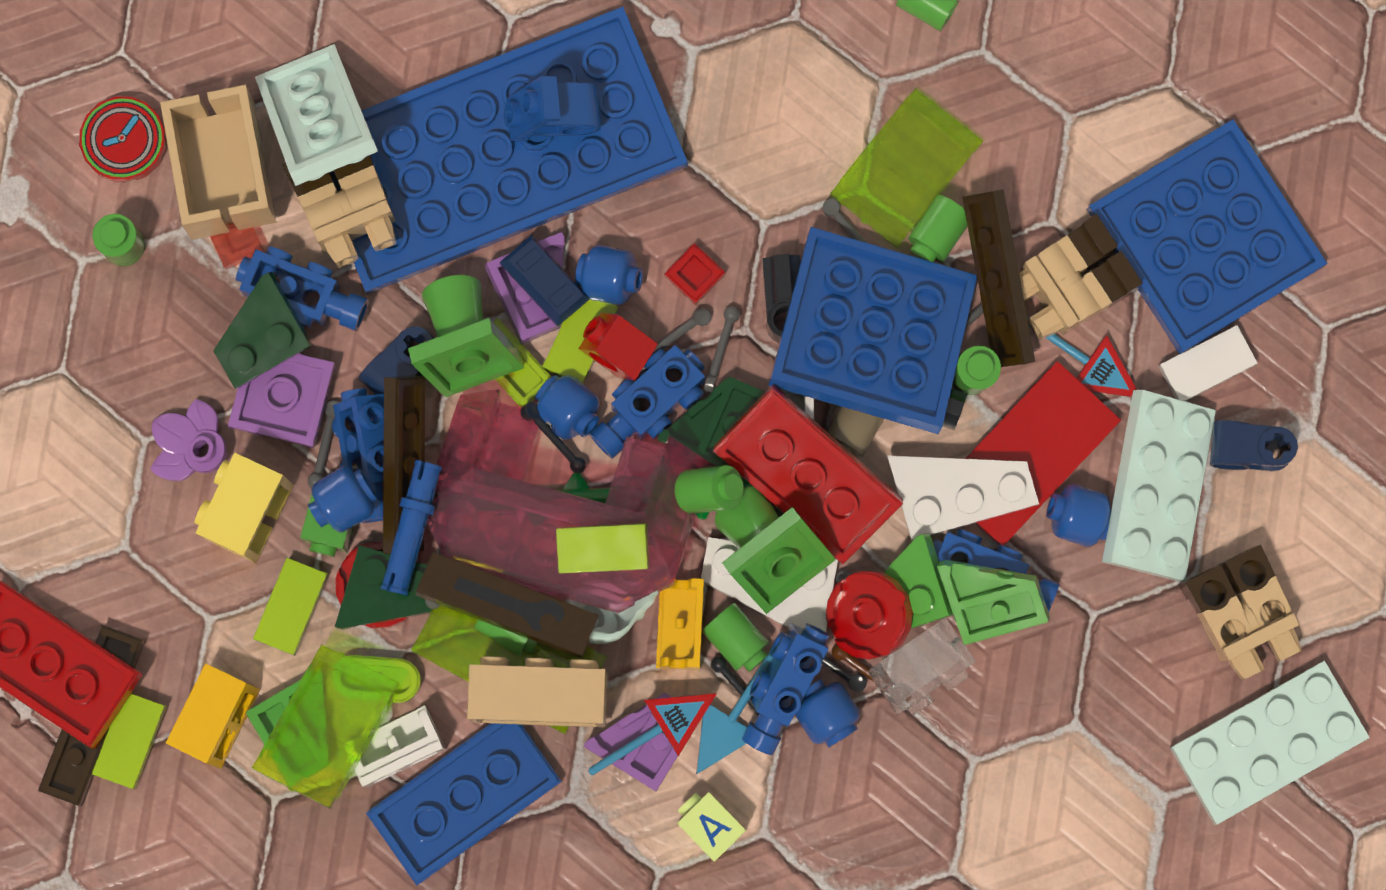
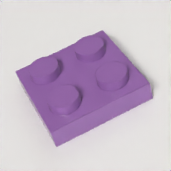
M297 354L237 389L228 427L315 449L336 364L331 361Z

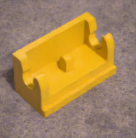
M664 578V580H660L656 668L700 670L704 579L675 580V578Z
M205 663L166 744L206 764L222 769L247 718L245 712L252 708L261 689Z

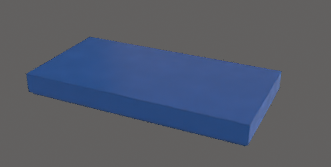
M489 724L370 809L366 814L416 886H418L562 783V781L522 725Z

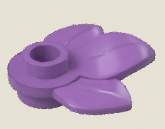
M195 399L188 408L186 416L177 413H166L153 420L152 435L157 445L163 449L151 466L154 474L170 481H183L196 471L199 473H211L219 469L222 462L227 459V445L224 438L218 434L219 417L213 407L201 400ZM205 444H208V453L205 456L200 457L199 453L201 448Z

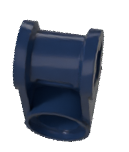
M413 326L406 328L382 353L377 355L364 368L359 376V381L376 395L384 394V377L423 376L411 364L408 348H410L409 346L413 341L421 344L425 340L434 339V337L422 327Z
M1229 420L1213 422L1211 467L1226 470L1250 469L1273 472L1285 468L1296 456L1298 450L1297 439L1286 428L1252 425L1246 422ZM1273 440L1278 441V448L1285 449V452L1277 459L1273 458L1271 450L1265 449Z

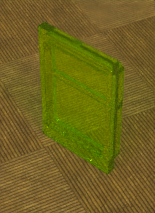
M915 89L843 175L840 182L830 193V196L860 218L862 223L870 226L898 248L922 218L936 195L942 194L980 147L983 140L971 132L967 126L962 125L939 107L934 100L929 99L918 89Z
M321 644L253 764L252 769L286 786L288 790L295 791L331 809L334 801L342 794L392 704L393 695L399 683L383 675L382 672L375 671L345 656L344 653L334 651Z

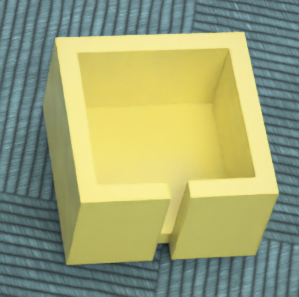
M234 453L231 461L225 459L216 473L214 484L218 485L212 500H205L197 512L194 523L199 526L196 534L256 564L273 530L272 527L261 522L265 515L278 520L294 484L282 474Z

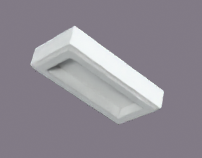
M1236 325L1160 364L1158 367L1175 399L1187 401L1254 367L1258 363Z

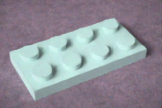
M335 44L255 77L295 186L319 179L328 172L347 164L357 163L365 157L378 152Z
M1133 390L1103 553V563L1174 581L1186 580L1216 410L1146 390Z
M1322 661L1173 745L1170 749L1214 825H1218L1370 737L1326 662Z

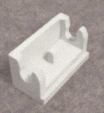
M426 705L355 740L345 743L346 752L362 787L366 788L446 750Z

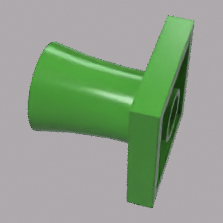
M468 275L447 276L432 282L423 290L422 299L431 317L437 338L408 348L411 364L445 398L525 368L521 352L490 318L484 320L482 285L477 278Z
M754 486L743 488L742 500L736 508L716 512L715 525L717 529L738 548L722 564L766 614L836 560L793 507L779 517L772 502Z

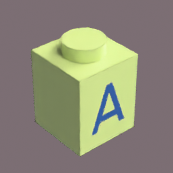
M696 792L677 810L683 816L677 824L714 862L746 831L710 792L703 798Z

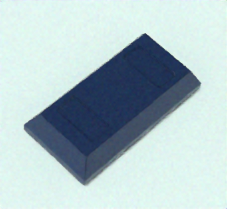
M532 235L500 261V265L557 327L590 300L576 282Z

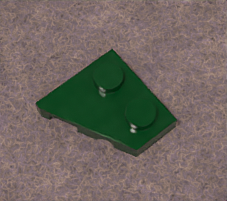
M267 272L262 275L213 351L233 387L237 389L310 348L313 344L273 273Z
M729 376L714 388L713 392L692 406L684 416L668 429L663 430L659 434L657 442L714 467L728 465L713 451V446L765 392Z
M359 545L335 628L345 630L366 624L383 623L398 618L433 613V609L428 608L425 604V599L416 596V590L427 564L416 562L408 596L380 589L384 580L390 554H384L381 551Z

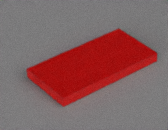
M1058 361L965 458L1024 461L1028 464L1039 505L975 523L994 542L1001 546H1004L1121 421L1117 415Z
M774 384L713 446V451L720 458L735 468L744 479L783 513L793 507L831 554L842 564L903 505L902 497Z
M0 581V688L88 747L95 749L143 676V673L5 582Z

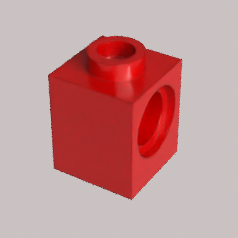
M601 312L599 316L593 318L586 326L583 333L585 339L578 349L616 377L636 380L658 343L620 315Z

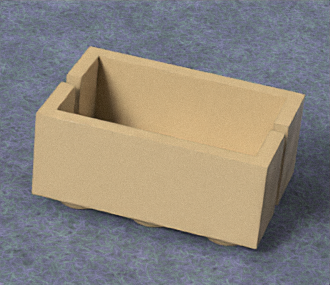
M246 85L207 92L208 100L216 115L209 116L208 110L199 94L160 102L181 223L191 240L230 232L229 224L234 223L238 230L277 223L255 102Z
M480 657V665L469 664L467 719L473 723L606 728L608 674L605 669H599V664L594 660H570V668L554 667L552 659L526 658L525 666H510V661L505 657Z

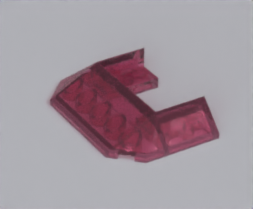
M500 389L460 395L436 465L443 467L440 473L432 505L436 507L434 515H429L426 524L439 545L443 556L529 589L616 613L634 606L636 601L655 591L659 593L674 585L696 513L685 512L678 505L675 497V483L681 472L688 469L711 467V463L670 435L665 447L627 437L606 503L604 504L524 482L540 433L539 427L532 420L527 421L522 418L521 408L501 403ZM647 523L650 568L559 573L557 528Z

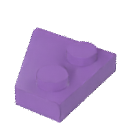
M560 232L538 241L563 268V248L565 242L563 233ZM507 254L487 262L485 269L522 345L560 329L561 325L557 327L500 265V261L509 255Z
M663 693L657 698H668L672 696L668 695L667 693ZM647 705L600 734L587 740L583 747L604 759L652 729L658 723ZM662 732L612 763V765L652 790L657 791L678 756Z

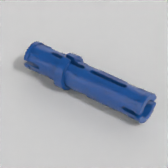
M415 460L414 462L415 466L406 498H401L399 504L400 507H403L384 580L380 589L405 596L409 594L408 590L429 515H434L436 507L432 505L439 476L443 469L441 466L428 462L424 463L420 460Z

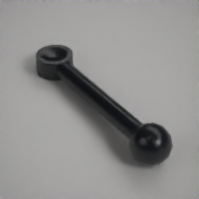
M534 402L524 404L520 409L522 418L527 421L532 420L570 462L571 471L578 474L584 472L587 467L585 459L576 457L539 416L537 404Z
M720 655L713 657L710 663L712 670L721 673L742 696L746 688L727 667V660ZM751 696L747 704L754 710V712L757 715H759L751 701V699L753 698V696Z
M825 655L822 664L848 681L849 687L853 691L860 692L865 689L866 680L862 675L851 674Z

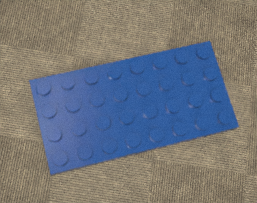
M624 7L361 110L378 152L370 156L396 220L392 225L397 243L384 250L375 251L368 234L353 239L352 242L359 257L354 264L368 295L688 167L687 159ZM540 76H557V82L592 83L597 86L601 129L598 132L580 136H530V139L527 141H511L509 127L506 126L504 121V107L508 97ZM334 170L331 171L330 174L337 191L342 190Z

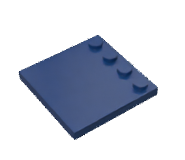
M1234 119L1092 203L1086 209L1091 217L1095 214L1098 215L1118 245L1114 254L1122 251L1143 282L1138 291L1179 355L1328 264Z
M810 227L769 386L774 384L779 389L939 434L945 418L977 275Z

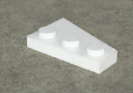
M887 456L897 493L903 498V505L901 507L911 541L921 534L930 533V535H934L1039 505L1028 464L1024 461Z
M708 537L701 579H704V584L758 611L786 628H789L791 623L804 628L805 624L808 623L826 632L827 600L834 586L837 559L766 614L722 564L724 560L738 550L736 545L732 541Z

